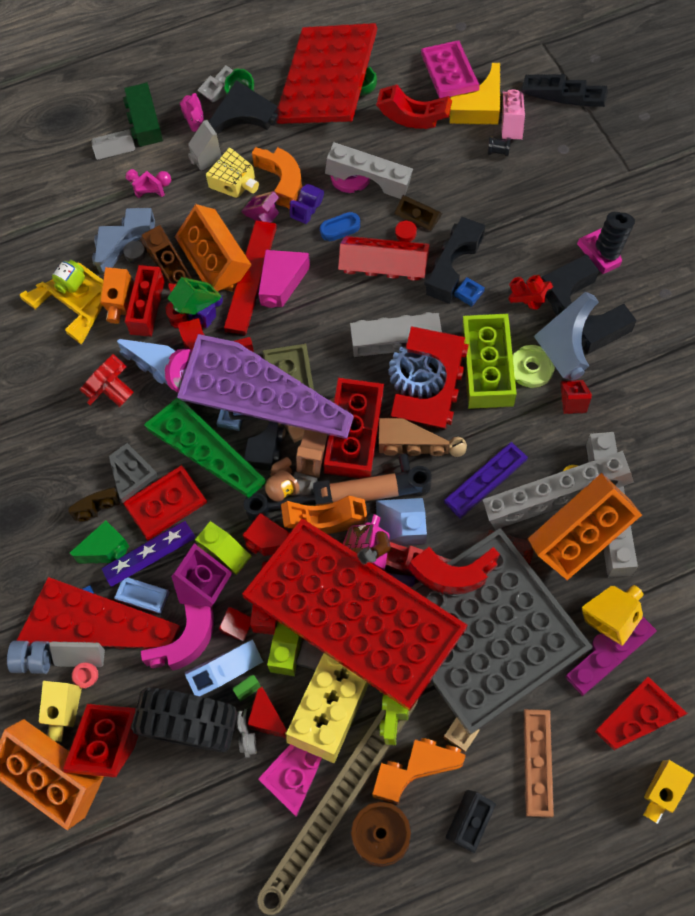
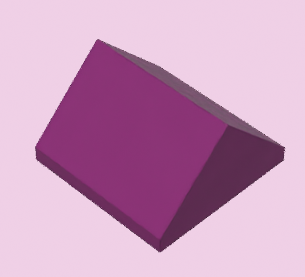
M195 543L173 573L172 580L179 604L211 607L232 572Z

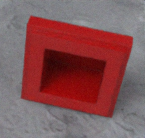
M228 607L219 630L222 634L244 642L250 629L251 617Z

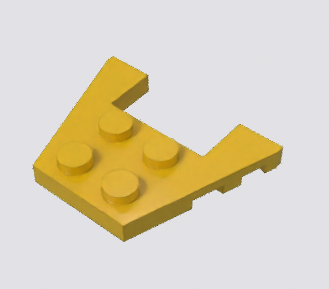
M78 263L84 269L85 280L76 292L70 293L66 291L64 294L54 287L55 282L52 279L46 283L41 282L37 284V288L28 293L27 291L22 292L20 297L36 310L50 295H53L77 313L79 316L65 331L70 337L82 344L103 306L101 304L103 279L81 263Z

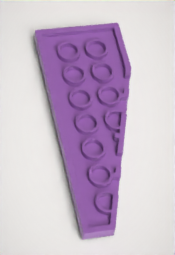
M200 334L197 336L177 396L182 401L345 439L348 437L354 418L351 413L324 398L313 389L305 386L240 343Z

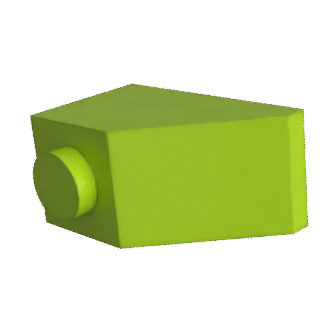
M211 521L195 539L202 550L236 575L251 558V555L230 534Z

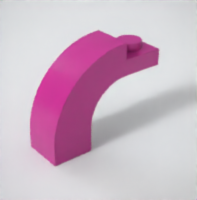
M184 604L187 622L183 634L172 644L141 651L144 664L150 666V668H159L168 662L169 667L174 671L196 660L206 649L212 637L214 628L213 607Z

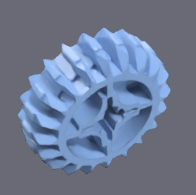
M401 346L399 353L394 352L393 359L389 362L390 382L394 384L396 391L401 390L402 395L409 393V397H414L415 395L422 399L423 395H426L427 398H430L431 392L437 395L439 388L443 389L447 378L446 369L439 360L433 357L407 352ZM429 363L433 364L436 368V374L432 372V369L429 367ZM402 368L406 369V372L409 374L408 379L402 374Z

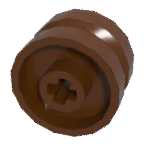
M377 802L369 804L359 811L353 821L351 835L354 848L361 859L373 866L386 867L394 865L404 857L409 848L411 830L409 821L402 810L390 803ZM378 829H384L385 838L379 839L376 836Z

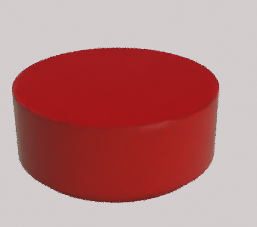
M401 221L397 224L395 235L399 241L411 242L416 237L417 228L413 222Z

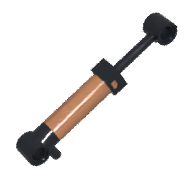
M401 454L398 457L401 472L331 484L329 480L314 482L313 494L284 498V500L279 502L268 501L263 494L255 492L250 498H245L244 508L248 518L254 522L260 513L268 518L270 510L280 509L281 504L286 501L302 505L316 503V506L334 503L348 495L365 499V502L410 494L423 496L431 489L432 474L424 466H415L410 470L408 455ZM417 478H422L425 480V482L422 484H418L414 480ZM254 505H262V508L257 511L251 510Z

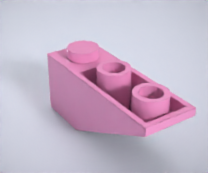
M514 89L508 90V92H503L502 139H507V137L523 139L525 120L523 93Z

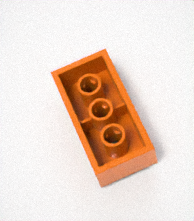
M601 473L534 532L528 540L536 554L568 580L640 518L642 514L632 501Z
M23 719L4 729L1 736L0 781L64 829L69 830L86 817L104 776L64 773L63 768L69 751Z

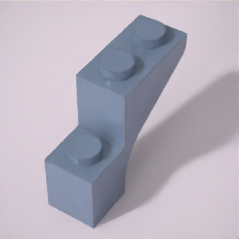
M126 208L125 217H122V226H99L98 235H95L94 239L96 253L92 255L93 265L97 267L99 274L105 273V267L112 268L124 253L123 248L128 242L140 240L142 234L155 227V219L151 208Z

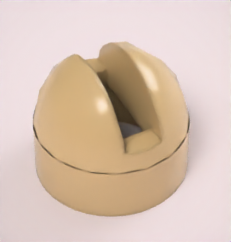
M459 436L452 438L449 441V453L454 457H460L465 454L467 449L466 441Z

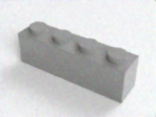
M427 312L422 315H403L397 318H379L372 321L359 320L350 323L354 357L399 352L401 346L406 349L411 326L442 332L439 313Z

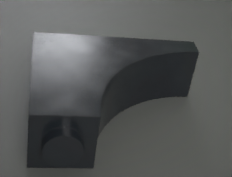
M236 80L209 120V124L217 135L226 128L238 124H252L268 130L271 125L274 126L279 118L277 114L278 106Z

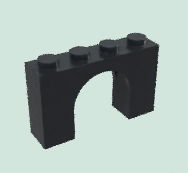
M587 254L542 276L543 282L551 281L553 287L547 290L545 299L547 298L551 303L552 310L556 315H559L572 304L570 297L574 293L596 282L599 270ZM625 304L601 315H588L582 331V348L587 354L594 352L632 332L637 320Z

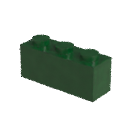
M148 82L124 88L126 96L123 97L126 109H130L129 112H126L129 124L134 125V127L130 128L133 140L137 139L140 147L163 142Z

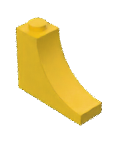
M492 63L491 71L485 81L479 85L478 91L451 96L450 124H498L500 114V63Z

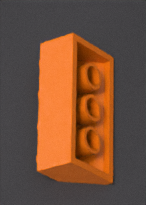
M195 204L175 235V238L202 282L209 283L218 292L239 282L250 268L251 263L216 210Z

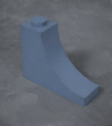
M584 292L534 336L561 376L569 380L580 378L585 373L584 370L589 367L582 350V331L589 313L599 301L594 295Z

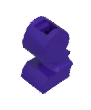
M310 184L303 186L298 201L292 200L290 202V218L307 224L311 220V215L315 213L316 207L320 206L324 190Z

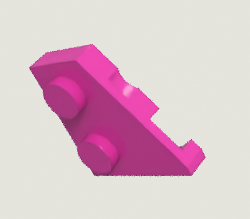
M601 229L579 238L577 245L589 256L599 271L605 274L620 267L622 259L620 255L615 260H608L597 250L595 243L601 233Z

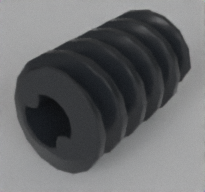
M611 212L607 215L604 226L595 243L597 250L600 251L604 258L615 260L621 255L635 224V219L630 214Z

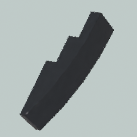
M565 74L525 75L522 93L563 104L605 107L608 89L607 86H587L586 80H566Z

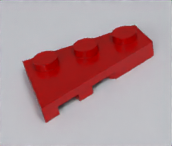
M647 677L595 732L615 751L688 713L655 682Z

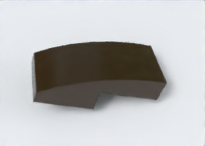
M115 488L98 491L74 503L69 507V513L75 521H89L91 518L98 517L97 508L111 509L115 505H120L119 495Z

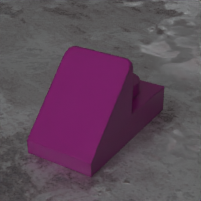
M274 191L254 196L241 212L255 221L271 223L279 213L274 204L279 196Z

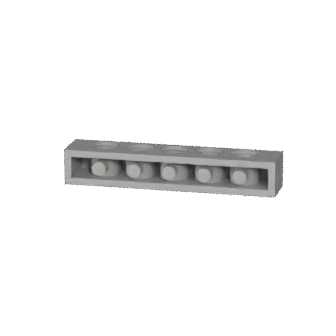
M623 451L483 499L490 523L496 530L564 507L601 473L617 488L634 483Z

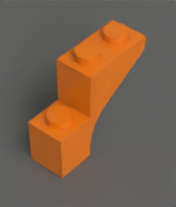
M421 738V741L415 740L407 770H403V765L396 762L388 761L387 764L381 763L373 791V798L398 805L402 792L410 782L418 778L459 769L464 763L466 754H462L461 749L454 746L446 745V748L435 746L436 742L430 739Z

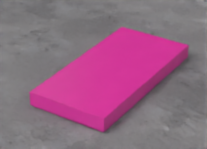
M460 41L421 49L422 58L439 98L479 90V83Z

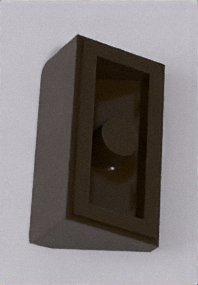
M402 195L394 214L432 231L443 213Z

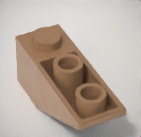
M379 418V453L389 456L396 455L397 453H407L410 456H418L420 454L442 456L449 453L448 440L405 419Z

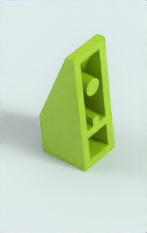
M280 622L277 623L267 666L271 673L295 676L302 637Z

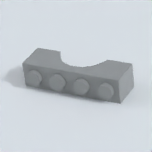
M333 142L327 157L325 174L343 180L352 175L365 176L378 183L383 193L401 199L402 195H405L413 169Z

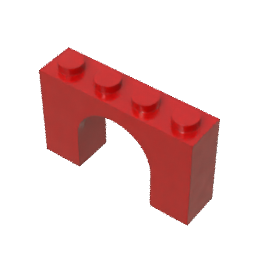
M411 326L406 346L407 352L430 356L439 360L446 369V383L437 395L428 399L396 394L391 412L392 418L405 419L409 422L445 430L447 425L452 424L454 412L450 411L452 402H457L459 389H455L457 380H462L464 367L460 365L462 357H467L469 344H465V337Z

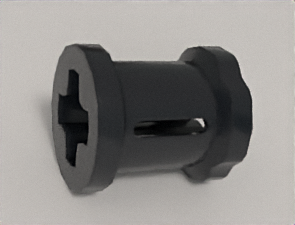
M490 136L488 155L497 153L505 154L508 157L511 138L497 139Z

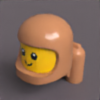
M288 457L272 465L271 477L265 483L266 494L273 501H282L285 497L296 495L300 491L298 482L291 475L292 470L289 466L292 463Z

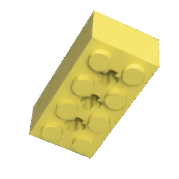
M323 653L286 733L287 743L335 763L369 683ZM328 700H335L331 703V705L327 704ZM317 723H325L320 728L317 727Z

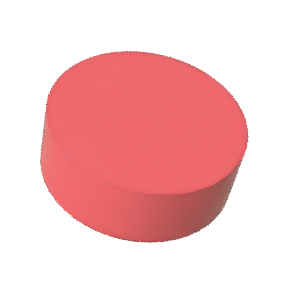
M88 662L78 664L72 671V680L80 688L90 687L98 679L97 668Z

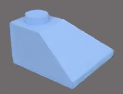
M423 498L376 501L377 516L381 518L378 527L389 533L390 542L398 545L426 544L427 531Z

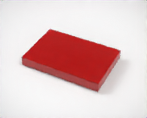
M181 465L130 497L123 504L147 541L207 504V500Z

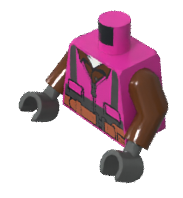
M367 514L364 525H354L349 528L342 544L356 552L363 565L370 562L385 570L387 552L391 549L390 536L388 532L378 527L381 519L379 516Z

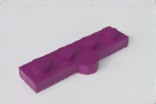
M642 616V619L623 646L604 634H598L592 641L594 652L570 671L565 678L584 696L652 637L657 630Z

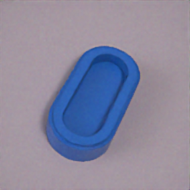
M348 212L328 219L320 225V235L326 241H335L354 234L360 229V217L353 212Z

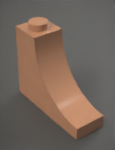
M304 430L300 447L298 446L297 472L320 478L328 434Z

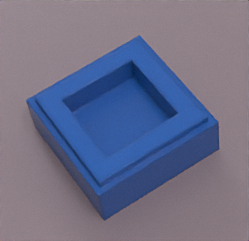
M466 277L454 292V296L472 307L483 294L485 287Z

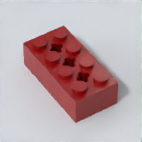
M338 378L334 403L351 413L354 418L347 439L332 435L328 436L324 460L325 474L360 479L371 477L384 384ZM348 449H354L353 452H348Z

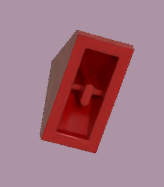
M584 380L561 381L563 413H587L592 394Z
M263 687L259 688L248 721L249 728L286 738L287 730Z

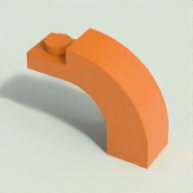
M255 147L252 152L254 166L272 172L281 178L274 191L279 196L276 204L290 209V202L292 200L298 201L302 189L300 168L296 160L288 152L278 147L274 153Z
M349 495L334 503L321 506H307L290 501L281 504L284 527L294 529L303 518L326 534L349 530L351 526L362 525L367 515L365 499Z

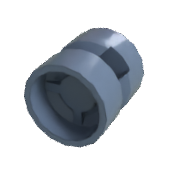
M12 641L7 654L9 672L26 673L29 670L32 674L48 673L52 659L50 642L33 641L30 645L28 641Z

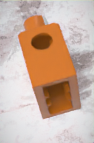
M105 267L101 304L108 312L106 321L118 324L120 316L127 314L134 286V280L127 269Z

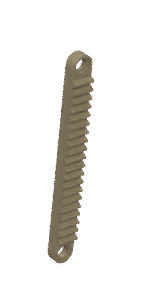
M418 700L416 701L412 709L409 711L408 719L415 710L418 704ZM381 710L260 891L258 906L263 913L276 915L284 909L320 855L322 849L338 828L345 814L349 811L351 805L374 773V770L391 747V745L385 744L384 736H380V722L385 720L386 710ZM398 720L397 735L408 720ZM270 892L276 893L279 897V904L274 909H268L264 904V898Z

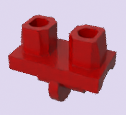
M540 275L529 277L526 281L527 284H525L522 277L513 278L509 284L512 290L511 295L508 297L510 303L524 302V304H528L531 310L540 308L541 303L545 302L547 290L553 287L551 281L543 282Z

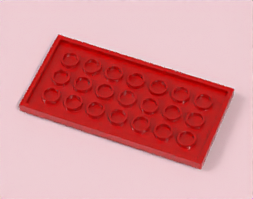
M303 518L242 593L243 598L408 711L412 709L468 626L373 563L367 562L363 565L356 552Z

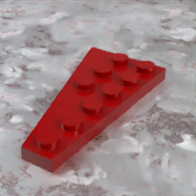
M48 577L17 640L28 641L30 645L33 641H49L50 643L91 642L99 643L102 647H115L116 649H152L175 642L181 627L178 624Z

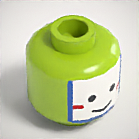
M72 260L61 262L52 274V279L55 282L54 287L64 294L66 291L70 293L76 292L85 280L84 269Z

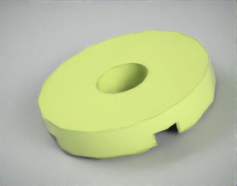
M526 345L513 354L515 381L520 385L529 388L541 387L547 384L553 377L555 366L541 346ZM533 362L538 365V368L531 370L526 364Z

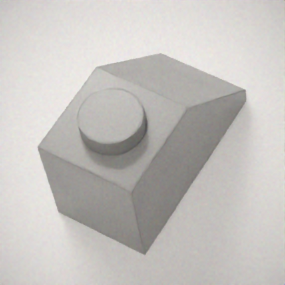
M205 120L188 144L190 149L189 159L193 165L196 164L200 171L214 165L221 158L217 134L209 122Z

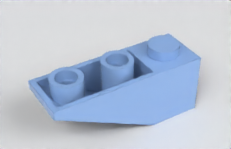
M123 339L117 341L121 349L119 352L125 359L134 360L142 371L146 372L148 370L153 374L152 376L161 384L166 383L168 385L165 379V367L170 361L169 357L175 350L166 345Z
M252 639L184 673L194 695L201 696L254 668L263 661Z

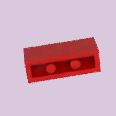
M138 265L125 318L130 335L152 337L165 282L160 267Z

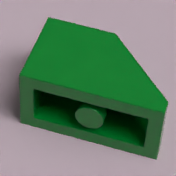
M181 277L167 299L173 304L174 310L178 313L196 314L220 300L222 296L207 282Z
M104 521L75 547L70 554L79 564L112 563L124 556L130 546L107 521Z

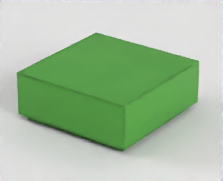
M251 675L236 685L233 691L241 702L256 692L261 686L256 677Z

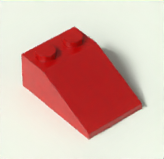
M87 704L64 765V773L117 777L134 750L139 736L134 734L131 728L136 708Z

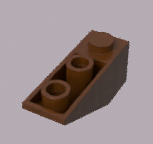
M161 225L141 235L140 240L156 266L160 267L163 276L169 284H177L181 277L192 279Z

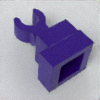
M223 297L196 314H188L189 319L199 318L201 326L207 329L216 318V307L223 303Z

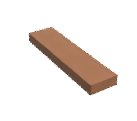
M524 709L526 817L553 818L550 710Z

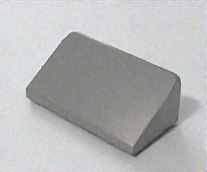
M129 129L91 139L96 159L135 150L133 137Z
M50 643V651L55 666L75 667L85 662L91 663L95 667L103 666L105 649L99 643Z

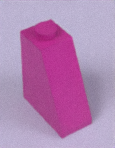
M266 250L259 289L261 306L268 308L284 306L310 269L309 253Z

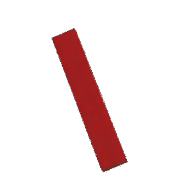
M255 221L245 255L251 266L243 278L237 282L224 326L225 332L241 335L247 334L260 288L266 250H271L277 229L276 223Z

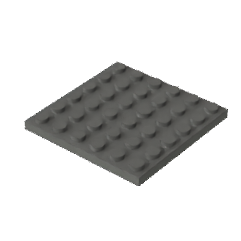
M501 528L446 563L456 567L467 566L494 547L500 553L496 562L498 566L489 574H486L488 578L480 588L465 594L451 595L436 592L423 585L420 581L410 587L468 625L466 631L436 672L431 682L469 735L476 732L592 649L589 641Z

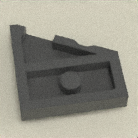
M128 443L109 456L121 503H124L157 478V472Z

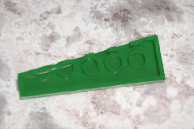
M178 398L144 424L150 433L247 498H250L266 483L265 478L184 401Z

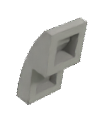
M225 65L215 78L210 75L198 89V92L211 102L226 95L224 90L225 79L233 70Z

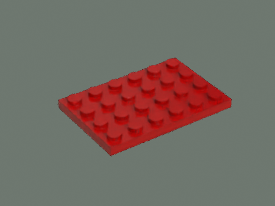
M376 23L302 28L278 106L277 114L279 118L277 124L353 121L377 33Z

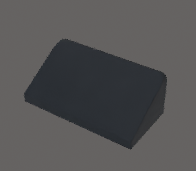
M466 790L446 834V839L475 853L496 803L476 791Z

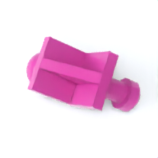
M134 169L126 173V179L129 182H133L132 186L138 198L145 193H157L163 197L165 195L163 187L168 186L171 182V176L166 171L157 173L156 178L148 171L140 177Z

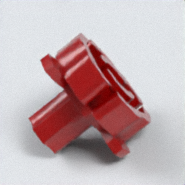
M114 354L100 365L80 388V391L90 399L87 402L89 405L104 393L121 407L134 393L118 378L127 366Z

